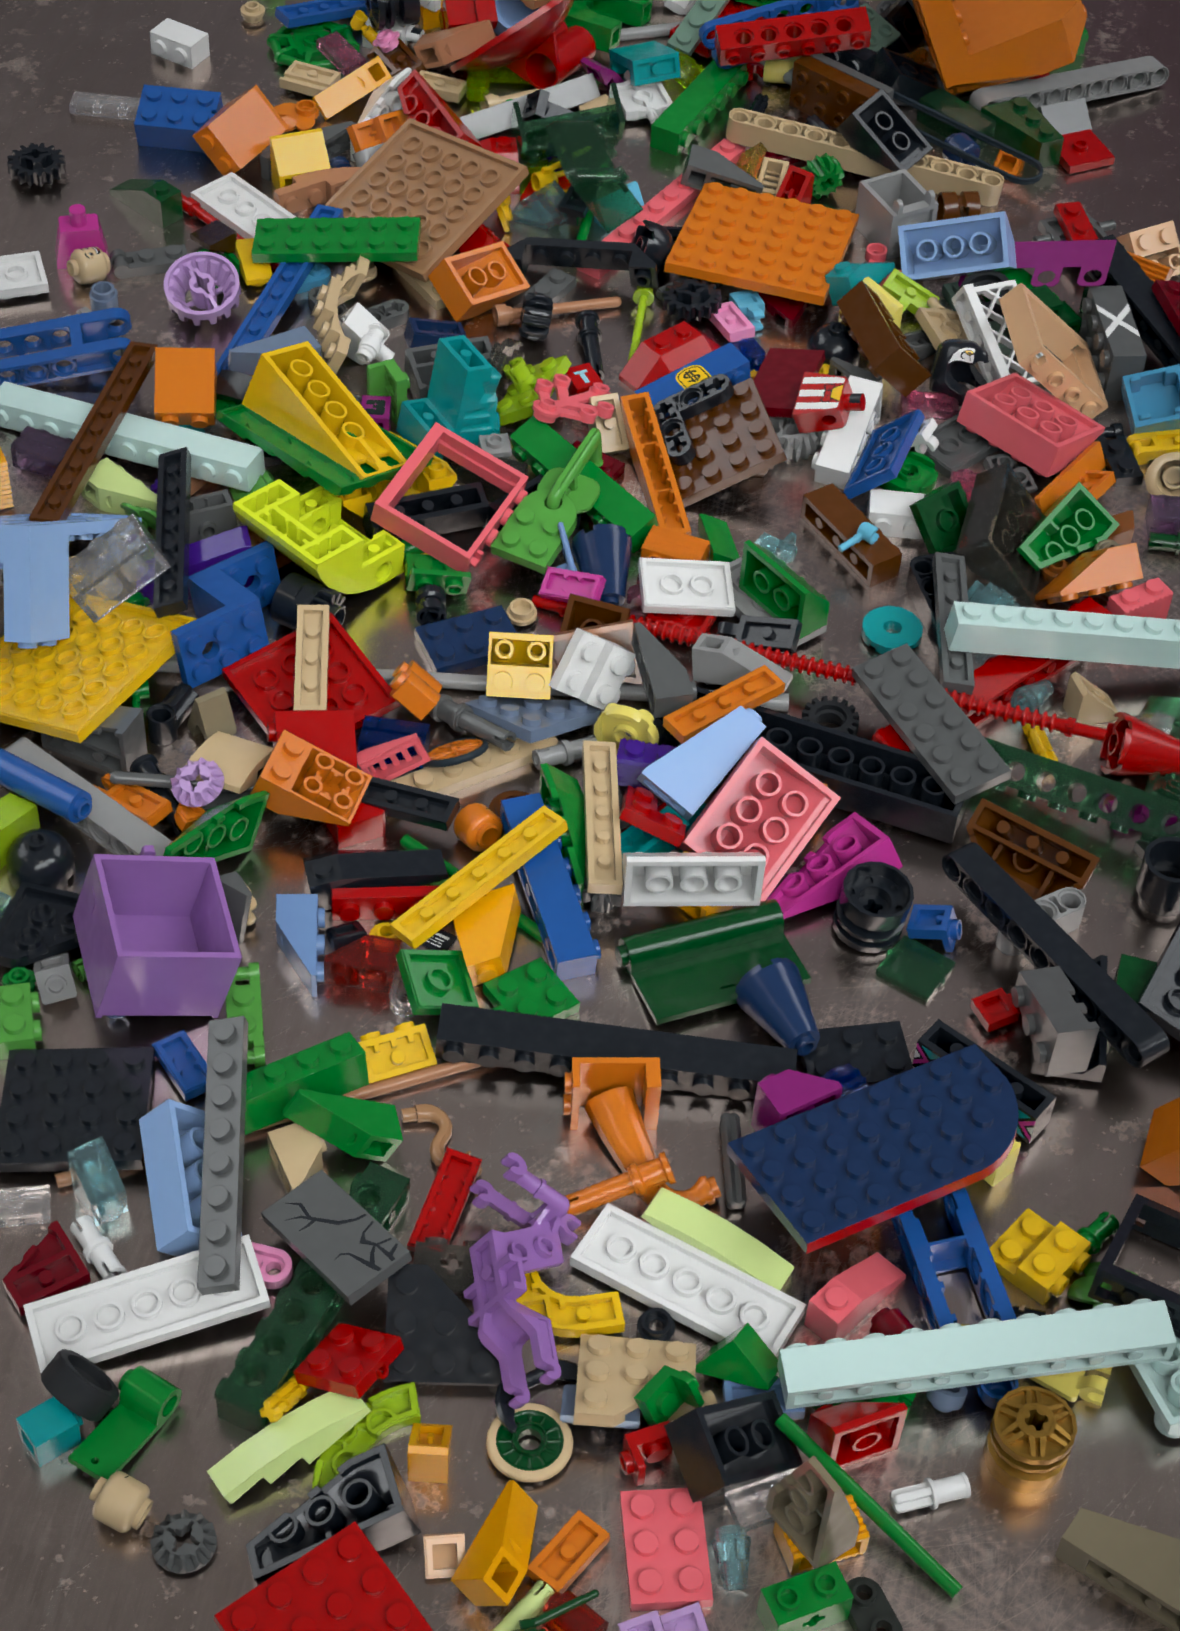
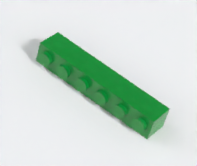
M713 60L652 124L650 147L678 156L685 148H688L691 141L701 134L703 128L708 123L712 122L714 116L724 109L725 104L735 97L737 91L742 86L746 85L749 77L747 63L729 69H721Z
M534 416L509 436L513 447V456L520 463L526 462L530 465L531 470L536 476L540 474L544 476L553 468H565L577 450L548 424L537 420ZM588 460L580 474L598 482L600 496L593 507L585 513L591 517L594 525L615 524L625 528L626 534H630L632 537L631 552L634 554L644 544L652 526H658L657 517L591 460Z

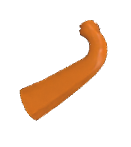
M628 1086L613 1088L594 1096L587 1102L585 1111L622 1173L627 1172V1167H630V1164L636 1163L640 1165L656 1159L632 1088ZM706 1175L699 1177L694 1186L687 1190H674L664 1183L648 1189L646 1195H639L649 1205L658 1190L663 1187L702 1207L706 1204L709 1206L716 1204L715 1199L722 1197L715 1177L707 1178Z

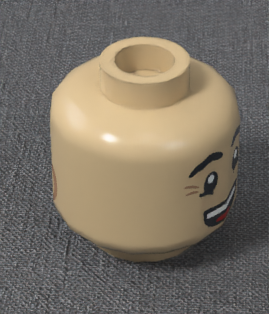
M98 247L75 249L71 253L70 260L67 261V271L79 284L96 283L103 281L107 274H109L110 260L108 255Z

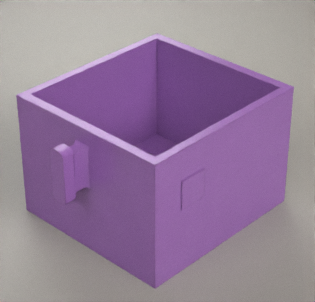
M152 845L143 846L140 855L93 854L73 913V920L95 1017L211 1016L212 1018H218L241 962L242 955L215 858L155 856V849Z

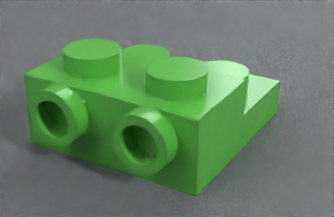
M30 982L0 986V1060H8L9 1050L37 1049L36 1041H43L41 1020H34V1013H40L38 991L31 992Z

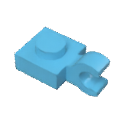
M744 290L729 293V301H732L755 326V331L764 330L760 319L765 318V303L758 292Z

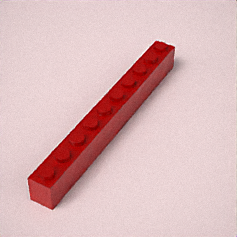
M1091 597L1084 599L1080 603H1074L1067 610L1113 614ZM1011 655L990 657L982 666L974 670L975 687L972 694L975 695L976 699L983 696L984 701H988L992 698L993 703L1002 701V705L1006 706L1007 703L1012 704L1076 661ZM967 709L962 710L976 727L993 716L990 715L986 718L984 713L977 716L976 711L968 714ZM891 724L885 728H879L871 738V741L913 753Z

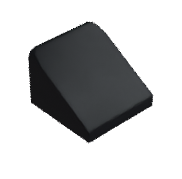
M354 921L325 930L333 954L339 963L370 955L367 932L359 922Z

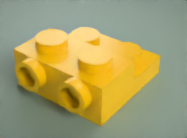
M1029 1208L989 1248L999 1274L1042 1306L1052 1295L1058 1298L1070 1282L1069 1277L1074 1272L1080 1274L1092 1257L1088 1254L1091 1245L1090 1241L1062 1221L1054 1227Z

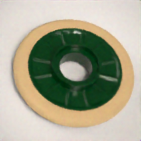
M526 1403L523 1407L515 1409L514 1418L517 1426L515 1433H510L501 1423L498 1416L493 1420L486 1436L487 1453L498 1471L508 1478L527 1483L540 1482L557 1475L568 1463L573 1451L572 1432L568 1423L560 1421V1414L552 1408L536 1403ZM525 1435H533L540 1440L541 1444L534 1450H526L520 1446L519 1440Z

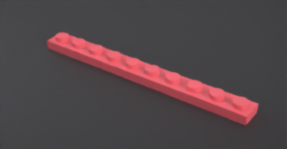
M724 138L711 150L720 153L736 164L745 156L746 147ZM682 174L679 175L602 241L631 243L638 226H645L643 220L652 221L663 226L700 194L701 190L681 184ZM577 268L578 271L598 280L610 271L609 269Z

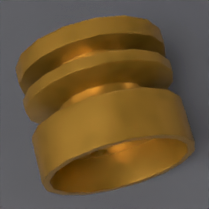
M1022 1386L1007 1392L997 1403L983 1448L985 1465L994 1479L1005 1488L1019 1493H1040L1052 1488L1061 1479L1078 1431L1076 1417L1068 1403L1055 1392L1038 1386Z

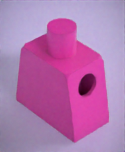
M81 204L71 205L69 207V215L58 218L55 246L57 269L67 268V261L70 260L71 253L75 249L98 247L109 257L107 242L98 215L95 213L86 214L85 206Z

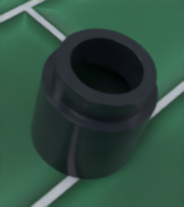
M1161 837L1152 841L1146 847L1136 879V890L1140 903L1149 912L1159 916L1171 917L1180 914V838Z

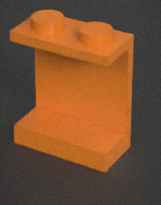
M572 1057L571 1072L564 1073L563 1116H570V1130H578L579 1106H585L590 1099L604 1091L628 1086L634 1091L638 1106H641L642 1119L646 1130H657L662 1089L660 1057Z

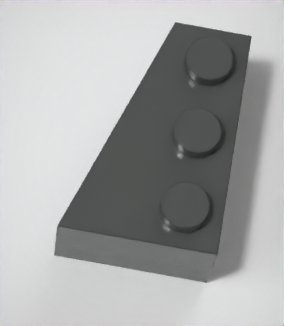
M488 336L470 338L469 341L495 367L496 355ZM438 344L405 349L404 372L409 377L410 391L413 399L426 398L428 395Z
M119 706L81 744L41 733L43 748L110 773L113 771L130 772L132 762L136 758L148 754L143 708Z

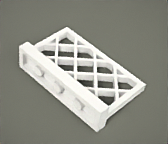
M1015 279L974 287L973 283L963 285L952 297V302L968 340L976 342L988 353V363L983 361L977 362L986 382L989 383L1010 375L1008 369L1011 367L1033 384H1041L1013 360L1015 351L1012 341L1002 335L1005 328H1007L1005 318L992 310L995 303L1000 305L999 299L1001 297L999 294L1001 290L1009 289L1010 291L1017 286ZM982 294L991 300L989 307L981 304L978 295ZM988 318L1001 324L999 332L991 328ZM999 342L1012 349L1009 357L1001 353L998 346ZM1040 352L1036 357L1039 359L1044 354Z

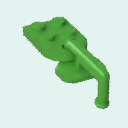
M593 427L588 432L565 468L559 467L549 470L538 484V491H534L523 498L492 543V554L542 574L546 573L547 567H551L563 548L558 523L563 522L567 538L569 539L577 525V514L589 511L600 496L598 482L580 474L588 460H591L598 467H601L604 463L602 459L601 432L599 429Z

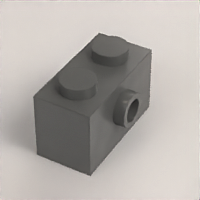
M227 489L190 497L189 544L238 527L236 515L233 511V501Z

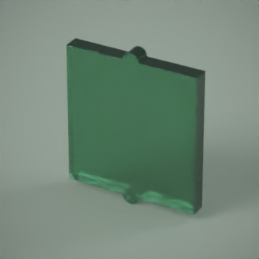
M904 935L892 950H887L886 958L876 969L875 974L928 1002L939 987L945 986V979L954 969L956 962Z

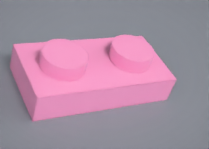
M732 301L722 303V307L718 309V314L711 313L709 320L729 343H738L755 337V326Z

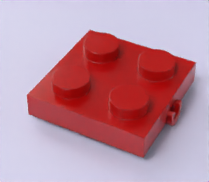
M339 1322L293 1372L297 1384L360 1399L378 1378L385 1379L388 1376L389 1366L404 1350L403 1342L400 1336Z

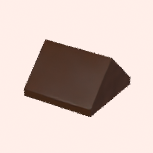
M570 593L560 632L574 630L577 627L585 628L630 620L631 609Z

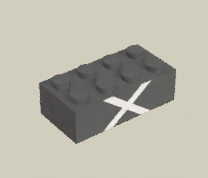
M1089 286L1087 298H1083L1082 301L1083 316L1079 336L1088 344L1106 400H1123L1121 393L1122 377L1143 372L1147 354L1122 286Z

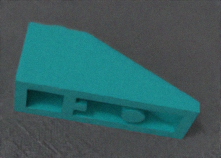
M848 261L837 263L825 276L826 282L830 284L829 294L832 305L838 306L836 302L868 276L879 284L895 268V263H850Z

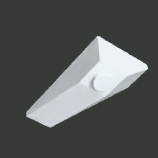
M405 68L373 91L358 123L403 109L397 87L412 72L411 68ZM350 140V157L351 161L355 162L352 155L355 153V151Z

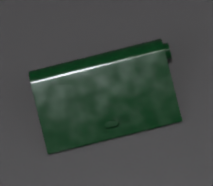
M776 899L761 901L760 906H742L619 939V946L615 947V956L619 966H624L656 1025L736 1004L738 995L735 989L741 978L758 964L762 968L772 965L773 963L770 959L788 958L793 961L800 971L804 985L810 984L812 979L784 935L783 913Z

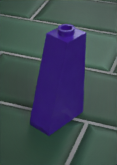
M247 525L239 526L189 544V576L252 548ZM155 556L138 562L139 575L133 576L135 592H141L144 598H149V605H153ZM254 575L248 577L244 585L245 588L252 584ZM188 585V600H192Z

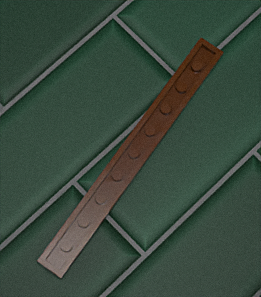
M130 341L31 512L29 521L67 520L154 365L155 347H158V344Z

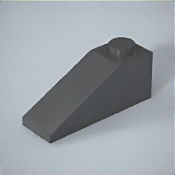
M692 144L685 161L681 184L702 190L705 183L718 182L723 186L741 187L748 191L762 193L764 187L762 183L720 153Z
M641 622L634 623L631 644L634 654H636L635 658L650 711L654 718L664 717L696 700L695 681H690L687 669Z

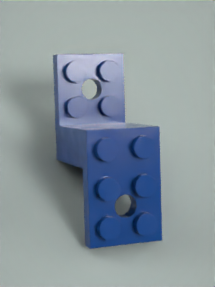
M268 541L262 542L189 576L188 585L195 615L198 619L170 632L182 683L190 685L192 689L222 675L223 668L269 645L262 608L272 603L275 591L281 581L274 547ZM254 575L252 584L245 588L244 585L248 577ZM212 641L211 650L206 654H202L206 644Z

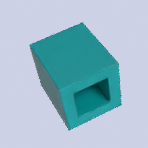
M54 1396L16 1418L20 1439L39 1467L44 1466L82 1443L79 1428L84 1424L82 1417L66 1408Z

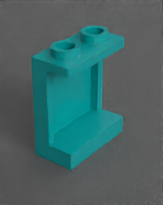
M655 40L609 49L611 70L617 74H623L629 70L630 81L633 86L681 77L679 52Z

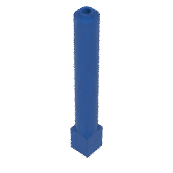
M0 748L1 786L73 823L82 821L90 814L92 810V797L89 792Z

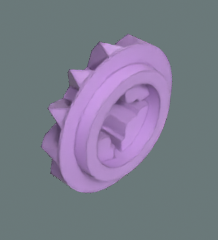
M202 757L194 762L188 760L187 765L184 767H177V774L174 778H171V791L176 800L182 805L201 807L211 803L219 796L224 786V775L214 760L210 762ZM200 774L203 781L198 782L197 786L193 788L190 781H194Z

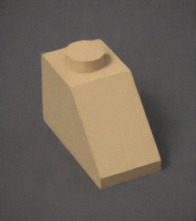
M296 1123L267 1132L268 1153L286 1194L323 1169L322 1153L327 1151L324 1139Z

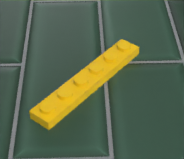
M543 805L390 924L393 934L412 949L418 948L569 830L566 820Z

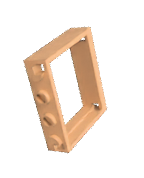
M1019 283L1002 296L999 302L1018 364L1056 398L1091 419L1109 408L1087 342L1024 284ZM1042 352L1044 355L1038 359L1036 355Z

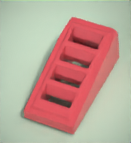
M417 733L379 744L357 753V762L362 771L373 777L388 781L431 761ZM413 746L418 755L411 757L407 748ZM401 752L405 759L399 760L396 754ZM390 757L392 763L386 764L384 759ZM379 763L380 767L374 768L373 765Z

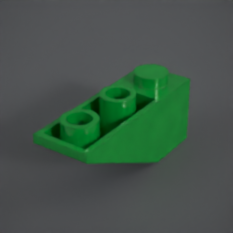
M298 1089L282 1110V1115L353 1157L386 1162L403 1142L395 1105Z

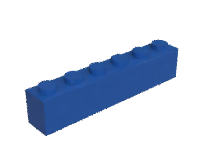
M540 793L501 800L500 819L505 835L544 805ZM560 836L517 869L534 921L538 926L549 965L560 980L563 981L595 974L597 960L601 959V949L598 940L591 937L590 917L587 911L582 912L580 889L577 884H572L570 878L572 876L571 865L568 857L563 858Z

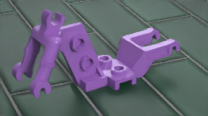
M511 1152L501 1159V1164L509 1167L503 1174L504 1178L517 1183L533 1194L534 1198H538L544 1203L534 1212L530 1213L519 1207L515 1201H510L494 1190L492 1185L485 1180H477L470 1186V1191L478 1194L472 1201L474 1206L481 1209L490 1206L503 1215V1219L508 1222L512 1221L522 1229L509 1232L491 1229L469 1248L474 1283L464 1290L463 1293L464 1298L472 1300L474 1314L468 1318L469 1326L478 1327V1337L481 1343L499 1361L503 1389L508 1394L515 1396L508 1402V1405L513 1409H519L530 1400L522 1358V1348L525 1342L530 1339L535 1367L546 1372L539 1378L541 1383L550 1385L561 1376V1367L558 1363L551 1320L518 1303L516 1299L527 1291L525 1274L557 1267L564 1262L561 1243L569 1246L577 1239L578 1235L573 1231L581 1225V1221L572 1214H566L570 1206L567 1197L549 1186L543 1178L539 1179L527 1171L524 1159L520 1155Z

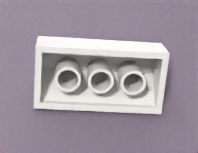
M760 852L623 853V906H760L766 857Z

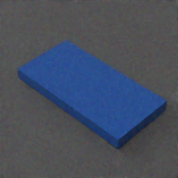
M916 409L872 431L844 488L843 493L848 499H852L897 478L925 418L920 409Z

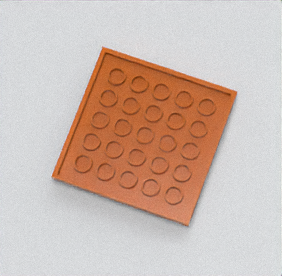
M718 182L705 183L665 261L664 272L824 306L830 289V284L826 282L825 276L837 263L843 261L858 225L859 214L845 209L827 208L822 204L803 203L793 198L775 197L770 193H756L741 187L723 186Z

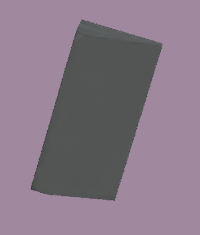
M235 871L219 876L238 944H241L245 938L252 893L239 873Z

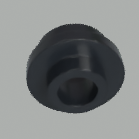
M651 1308L639 1317L637 1333L643 1339L670 1341L675 1333V1322L666 1310ZM656 1326L661 1328L662 1330L654 1331L650 1328Z

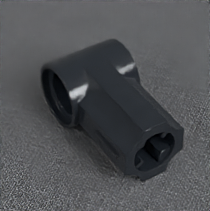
M181 682L178 686H174L161 703L153 704L148 708L149 739L155 745L167 746L176 741L178 737L177 729L191 713L194 699L199 697V694L190 685Z

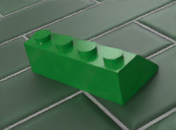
M350 1032L344 1033L247 1072L245 1135L286 1119L282 1115V1110L298 1089L344 1095L368 1085L366 1052Z

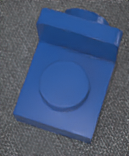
M914 904L906 930L908 937L911 939L942 940L945 952H953L956 940H960L962 936V922L960 919H957L953 905Z

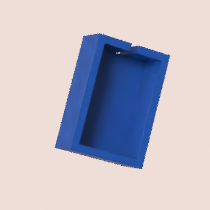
M143 85L134 122L138 146L204 152L192 135L223 107L221 92Z

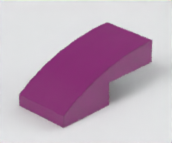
M583 57L580 61L587 74L593 73L595 80L606 86L611 87V84L624 82L615 71L593 59Z

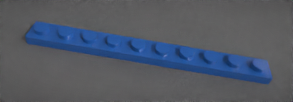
M317 204L309 218H344L343 209ZM281 262L218 360L216 364L217 376L222 369L228 370L229 349L270 337L316 262Z

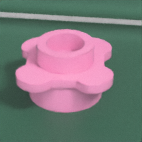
M384 29L377 34V39L372 44L376 47L379 46L383 53L390 52L398 46L400 34L398 31L393 32L391 29Z

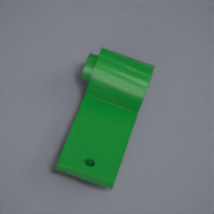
M140 1365L134 1370H127L118 1384V1389L120 1390L119 1404L68 1456V1462L96 1480H99L100 1477L108 1480L113 1473L121 1471L172 1416L181 1400L182 1390L144 1366Z

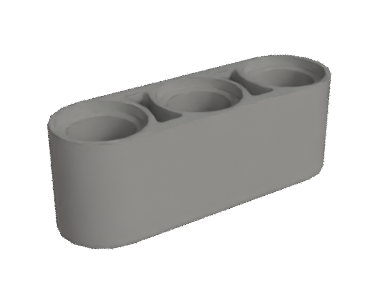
M1065 887L1034 900L1067 934L1079 928L1087 902L1085 894L1074 887ZM998 930L996 937L998 950L1011 956L1022 954Z

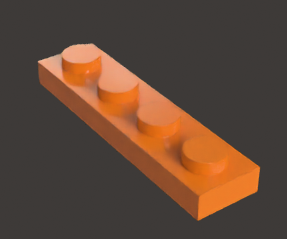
M763 665L664 716L663 727L683 744L739 706H743L745 709H754L784 693L785 683L766 665Z

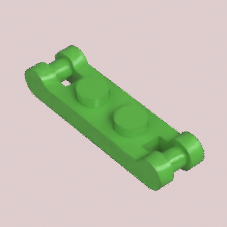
M250 962L248 966L238 967L226 996L227 1018L245 1016L248 1021L247 1065L255 1064V1068L266 1065L259 962ZM236 981H250V985L236 986Z

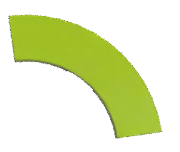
M415 1382L386 1389L367 1399L366 1405L371 1412L320 1455L319 1460L317 1459L312 1489L317 1485L321 1489L339 1474L337 1468L348 1459L372 1449L383 1438L401 1428L413 1425V1423H421Z

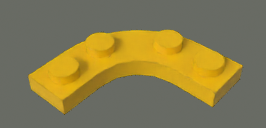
M537 1271L525 1274L527 1291L516 1301L549 1318L554 1336L580 1338L581 1334L607 1335L625 1331V1320L618 1291L585 1296H565L551 1290L543 1283Z

